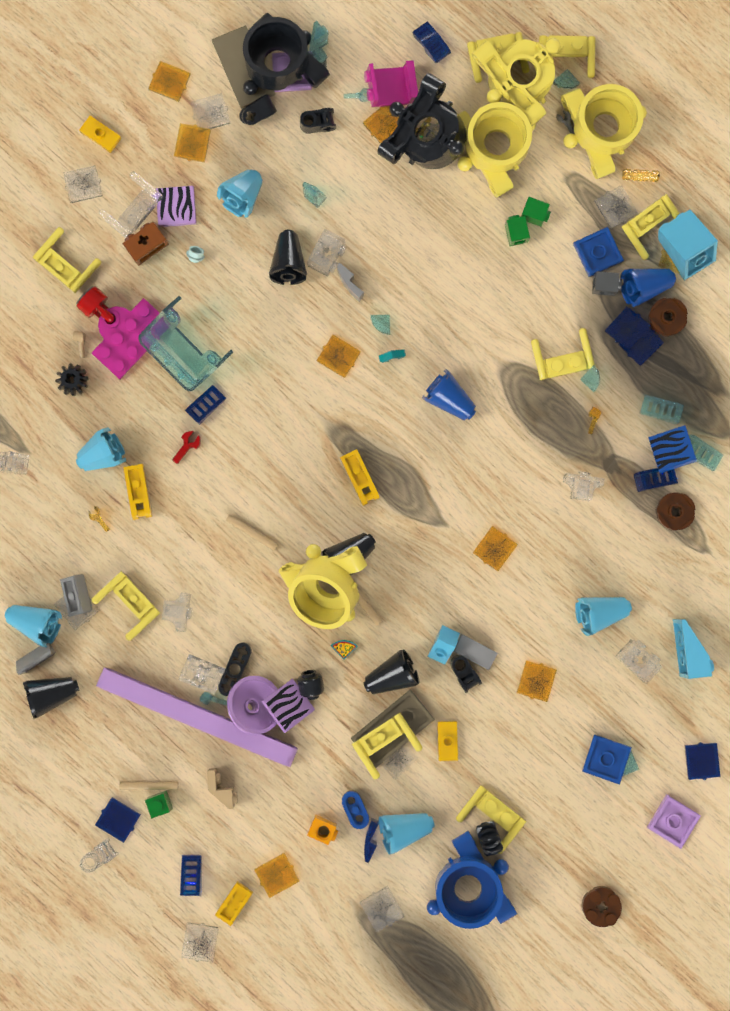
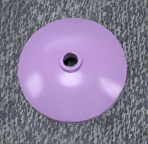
M248 676L236 682L231 688L227 699L228 713L235 726L243 732L253 735L263 734L277 725L262 703L264 699L278 690L271 681L261 676ZM248 704L252 706V710L248 709Z

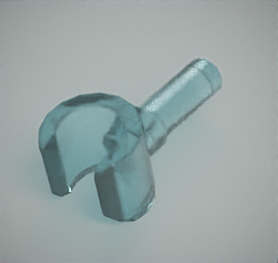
M363 88L360 93L344 94V99L356 98L361 102H367L368 99L363 93L367 94V89L369 88Z
M204 692L200 697V701L205 705L213 701L227 706L226 700L216 698L209 692Z

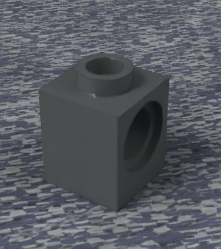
M596 271L593 276L592 294L615 296L621 290L622 279H619V273Z

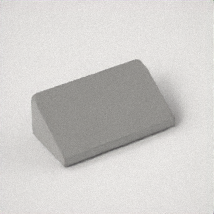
M80 574L60 579L68 616L91 612L92 608L84 575Z
M47 643L46 648L39 646L17 660V673L20 675L25 674L53 656L56 652L51 644Z

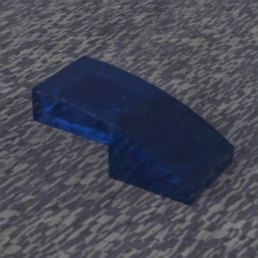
M428 21L412 32L414 38L424 47L425 53L435 63H438L451 53L447 44Z
M371 818L365 835L364 857L367 863H369L377 847V842L372 840V837L379 823L378 820Z

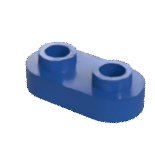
M356 791L344 793L342 806L351 825L356 829L365 828L369 823V815L360 795ZM353 797L355 802L349 803L348 798ZM362 815L363 820L357 821L356 816Z

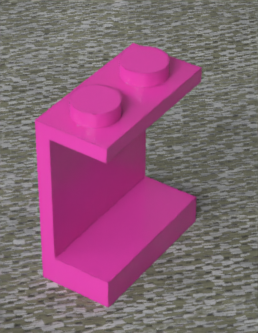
M414 60L406 61L403 67L374 69L373 63H370L364 72L365 83H368L369 87L367 89V99L371 101V107L390 106L396 101L403 105L412 104L418 95Z

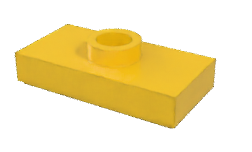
M90 115L79 129L80 133L109 153L113 151L121 140L120 135Z
M438 721V761H458L457 721Z
M237 881L215 913V916L231 926L253 894V891Z

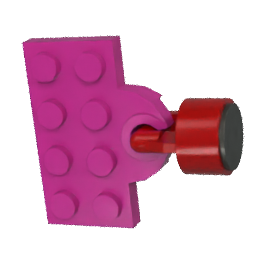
M92 286L79 298L76 307L88 318H91L94 314L99 318L98 328L104 340L93 350L92 354L118 379H121L172 324L144 298L131 311L118 306L108 308L105 305L108 297L98 287Z

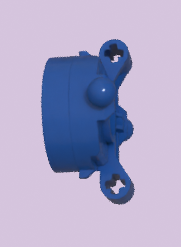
M469 831L453 839L452 843L460 857L454 860L451 857L448 858L449 863L437 875L435 883L436 900L428 902V913L438 915L441 912L450 923L465 929H475L488 925L495 917L502 924L517 915L511 901L503 892L498 876L508 872V863L503 859H499L492 866L488 861L484 860ZM465 875L476 877L481 884L479 896L471 901H464L455 893L457 880Z

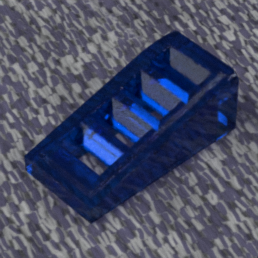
M212 385L185 411L200 425L227 398ZM213 392L219 400L215 401L209 394ZM206 397L213 403L212 406L204 400ZM200 403L207 408L206 411L199 406ZM195 408L202 413L200 417L193 411Z
M658 468L635 473L634 479L637 491L642 492L677 484L675 469L667 471L669 481L666 480L665 472L659 473L661 483L657 474L659 472ZM649 474L652 475V479H653V483H654V484L651 483V479H650V475H649Z
M182 855L180 896H201L202 856ZM186 862H197V866H186ZM186 870H196V874H186ZM186 878H196V882H186ZM186 886H196V890H186Z

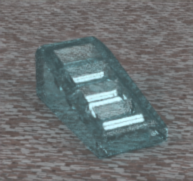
M307 182L302 184L304 197L318 208L326 200V195L312 184Z
M645 395L640 414L678 424L684 405ZM650 401L653 402L651 412L647 411ZM657 404H661L659 412L655 413ZM665 406H668L666 415H663ZM674 408L676 409L674 417H671V413Z
M689 435L694 453L699 446L701 447L698 453L695 454L697 462L711 471H715L723 454L697 436ZM707 450L706 455H705L704 458L702 459V456H703L704 452ZM713 454L714 457L712 458L711 462L708 463L709 458Z

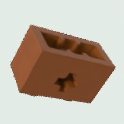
M154 222L144 224L139 232L135 235L130 234L125 238V242L122 243L138 266L169 245ZM143 240L147 241L146 245L142 243Z

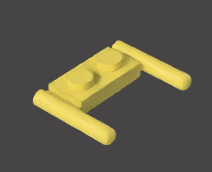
M522 32L467 43L476 83L482 81L480 67L473 59L472 53L485 41H489L498 53L497 47H505L512 42L523 39ZM520 60L522 72L528 73L530 71L528 60Z
M539 36V43L544 46L551 38L559 40L560 50L555 54H551L552 57L588 56L587 76L589 78L595 76L594 36Z
M667 194L621 226L643 260H647L649 254L638 238L670 214L673 219L679 215L678 210Z
M58 227L32 258L76 293L100 266L101 260L98 258L94 259L81 274L51 249L64 233L63 228Z
M585 328L579 329L583 351L543 360L539 341L537 339L531 341L540 380L595 368Z
M121 571L91 600L92 603L98 604L113 590L138 619L141 620L125 636L128 641H131L160 614V611Z
M398 713L351 744L375 780L380 777V774L369 756L404 733L417 752L423 748L401 713Z
M480 785L457 815L456 820L460 823L463 822L473 807L476 806L508 832L501 841L503 850L498 854H502L527 821Z

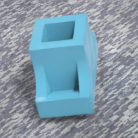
M442 625L427 657L445 665L457 645L460 633Z

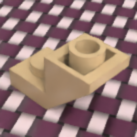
M217 768L209 769L207 771L208 791L228 809H233L235 804L238 803L237 792H234V787L218 788V785H221V774L217 773Z

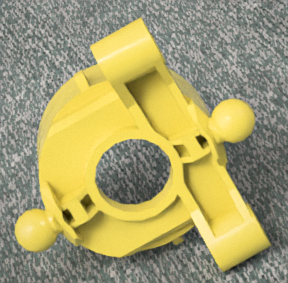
M551 38L544 46L539 42L521 39L505 47H497L498 53L489 41H485L472 53V57L488 75L490 89L487 93L488 102H505L518 107L528 117L531 127L545 116L546 111L540 102L542 104L546 102L545 96L554 82L555 66L551 54H555L560 50L559 40ZM518 60H528L534 65L536 75L531 83L521 85L512 79L510 69L513 63Z
M605 84L595 87L585 97L579 88L561 95L563 108L571 114L574 122L575 133L567 134L564 137V145L570 149L576 147L579 143L583 149H586L591 163V171L595 179L614 173L615 165L610 154L619 153L622 155L625 153L624 150L632 144L642 127L643 119L647 114L646 108L641 105L639 99L631 90L617 84ZM607 114L614 117L618 124L617 133L611 137H603L597 134L593 125L594 119L597 116Z
M505 102L487 104L479 108L472 118L466 111L458 114L466 128L465 146L468 156L461 157L458 160V168L464 172L469 171L472 165L478 170L480 169L496 198L513 188V183L506 171L519 169L518 165L527 155L532 141V131L536 127V123L531 127L528 117L522 110ZM492 132L505 134L510 142L509 149L501 155L490 153L484 145L486 136Z
M311 544L306 548V555L310 560L305 564L299 565L290 562L279 569L281 577L289 588V603L296 615L304 622L321 629H334L340 627L346 621L350 622L355 618L354 607L360 595L356 582H354L349 574L359 572L367 566L357 546L351 547L337 556L328 558V556H321V549L318 545ZM318 580L330 584L339 593L330 594L325 592L320 587Z

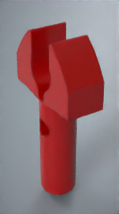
M188 431L182 435L181 438L184 444L173 457L174 463L178 464L189 449L199 448L201 444L199 435L194 442L189 441L194 431Z

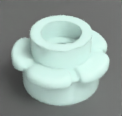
M191 246L186 251L187 257L193 263H198L205 257L204 250L198 246Z

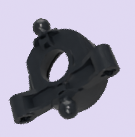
M265 13L248 30L243 41L245 64L248 75L251 80H247L244 83L243 91L247 95H254L258 87L264 90H283L297 80L301 81L303 79L302 75L312 87L317 88L330 76V73L322 63L308 52L307 45L312 41L310 32L302 30L291 20L272 17L269 13ZM273 51H283L289 56L290 62L287 68L276 72L266 67L264 63L265 58Z
M428 73L422 79L418 95L412 104L410 103L404 108L402 103L396 101L390 105V114L394 117H399L397 121L398 126L387 139L382 141L377 150L378 155L392 164H396L405 153L410 158L409 163L411 165L416 163L426 169H440L451 164L463 153L466 141L464 122L451 107L453 102L448 101L445 103L439 100L445 91V82ZM429 117L437 119L439 123L437 136L427 142L418 140L416 136L418 123Z

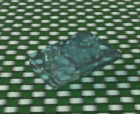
M316 21L313 25L309 50L312 56L327 67V55L322 47L328 44L329 33L324 25L321 26Z

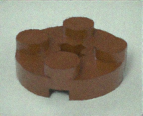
M662 298L651 307L648 320L653 330L665 337L675 335L687 324V308L676 298ZM665 312H666L667 314L672 313V315H673V316L671 317L672 321H669V320L666 321V320L664 319V317H665L664 313H665Z
M669 493L660 499L655 512L658 521L663 527L676 531L683 530L693 523L696 509L693 500L686 494ZM672 507L680 508L679 516L672 515Z
M597 886L584 895L582 911L592 925L608 927L615 925L619 919L622 904L620 898L612 889L605 886ZM601 902H604V905L607 906V908L600 912V909L597 908V905H600Z

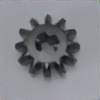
M69 363L68 369L62 366L61 368L64 372H57V375L61 378L55 380L56 383L60 384L58 389L60 391L64 390L65 395L71 393L72 396H76V390L82 394L81 387H88L84 383L89 380V377L84 376L87 373L86 370H81V366L78 364L74 367L72 363ZM72 376L74 377V383L70 382V377Z
M486 821L478 825L476 832L484 854L486 856H493L502 852L503 846L495 823L493 821Z

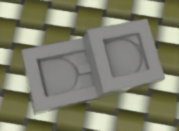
M338 263L337 271L342 283L349 293L360 302L364 297V292L352 283L354 274L341 263Z
M461 634L457 640L454 652L489 670L498 653Z

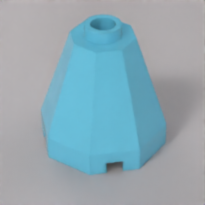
M246 170L223 182L217 190L218 199L222 198L224 200L222 205L237 217H242L243 214L245 215L244 217H248L253 211L263 180L260 173L256 170Z
M109 427L97 431L77 453L76 463L80 469L85 471L114 467L126 462V458L122 459L125 450L115 433L112 435L109 433L111 431Z

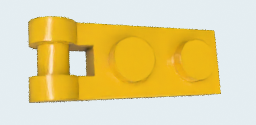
M356 449L341 456L342 464L362 505L368 504V501L380 498L358 450ZM369 487L371 492L364 495L362 489Z
M138 464L123 467L132 519L137 520L143 516H146V518L152 517L144 465ZM143 503L144 509L138 510L137 504Z

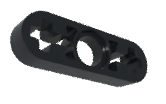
M242 642L235 646L218 685V690L222 695L228 696L230 690L225 692V688L222 686L227 684L229 678H225L226 674L231 678H237L236 682L241 679L252 653L249 644ZM243 646L246 647L245 650L248 652L247 655L244 654L241 660L245 661L244 664L238 660H233L234 656L236 658L239 657L240 652L237 650ZM234 663L238 664L241 669L237 675L230 672V666ZM232 680L230 686L233 687L236 682Z

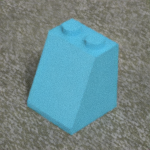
M691 210L680 213L674 220L664 223L658 229V240L684 281L716 261L718 240Z

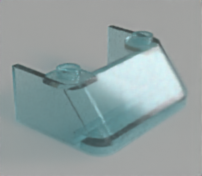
M178 296L141 332L138 339L148 353L185 390L193 391L233 351L230 350L222 358L211 350L202 354L176 327L180 323V316L173 307L182 299Z

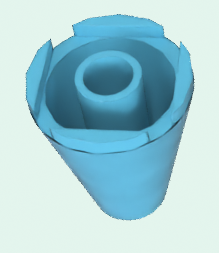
M624 597L578 598L579 602L575 604L577 621L582 623L584 628L581 630L586 636L593 635L626 618L632 611L630 601Z
M12 605L5 612L8 624L39 646L45 648L47 643H53L61 627V624H58V619H62V615L57 610Z
M427 813L383 815L378 818L380 834L383 833L384 837L382 841L389 855L395 854L432 833V828L435 827L432 816H428Z

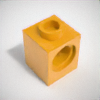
M315 815L307 836L329 845L330 841H335L338 830H336L337 824ZM321 826H326L329 829V833L321 835L318 829Z

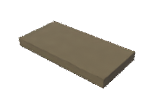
M246 25L212 39V43L241 109L263 95L268 94L269 97L275 95L274 90H264L258 87L254 95H247L243 91L244 83L247 80H251L243 54V41L248 32Z
M410 689L352 736L351 740L353 742L359 740L398 713L402 714L415 736L435 719ZM405 733L369 756L375 768L409 741Z

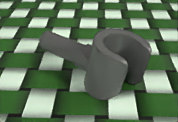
M563 111L565 114L564 119L561 115L557 114V120L564 123L570 133L575 134L570 122L571 114Z

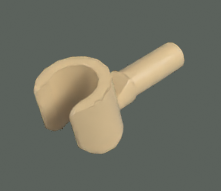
M74 331L73 341L79 342L80 358H85L84 342L86 335L83 332Z

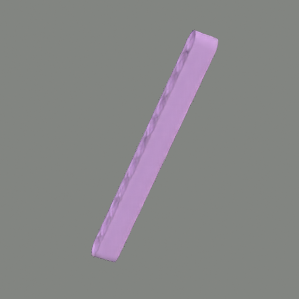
M106 667L103 668L96 685L110 693L288 767H291L298 750L297 747L265 733L257 735L245 733L237 728L229 718Z

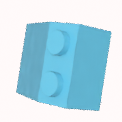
M673 619L679 676L687 679L711 677L714 671L713 661L710 660V656L686 619Z

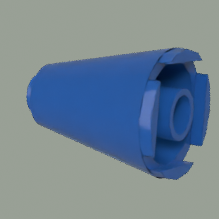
M626 269L620 276L624 284L621 287L623 298L628 305L632 304L631 307L639 306L672 288L676 282V275L670 269Z
M445 369L443 372L446 374L444 376L439 374L426 390L428 392L427 397L423 395L422 399L462 420H469L476 413V410H474L476 405L451 372Z

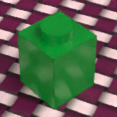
M528 197L521 217L525 216L526 222L541 227L544 221H548L551 211H548L550 204Z
M513 215L509 217L505 222L509 246L528 243L530 235L525 216Z
M167 790L145 799L151 819L169 813L173 809Z

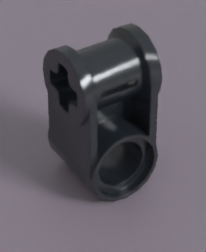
M266 94L243 108L239 113V118L244 124L254 125L275 114L277 110L269 95ZM247 112L253 114L251 116L252 120H248L245 118L248 116Z
M322 108L303 112L300 116L301 130L306 134L335 130L337 126L334 124L333 119L334 109ZM311 120L313 123L306 125L304 121Z
M456 655L451 659L450 666L465 693H468V690L475 685L482 684L479 676L465 657ZM457 660H463L465 663L464 667L460 670L455 668Z

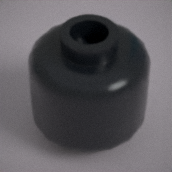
M307 670L301 673L297 680L300 695L307 697L308 700L319 698V695L324 691L322 675L317 673L316 670Z

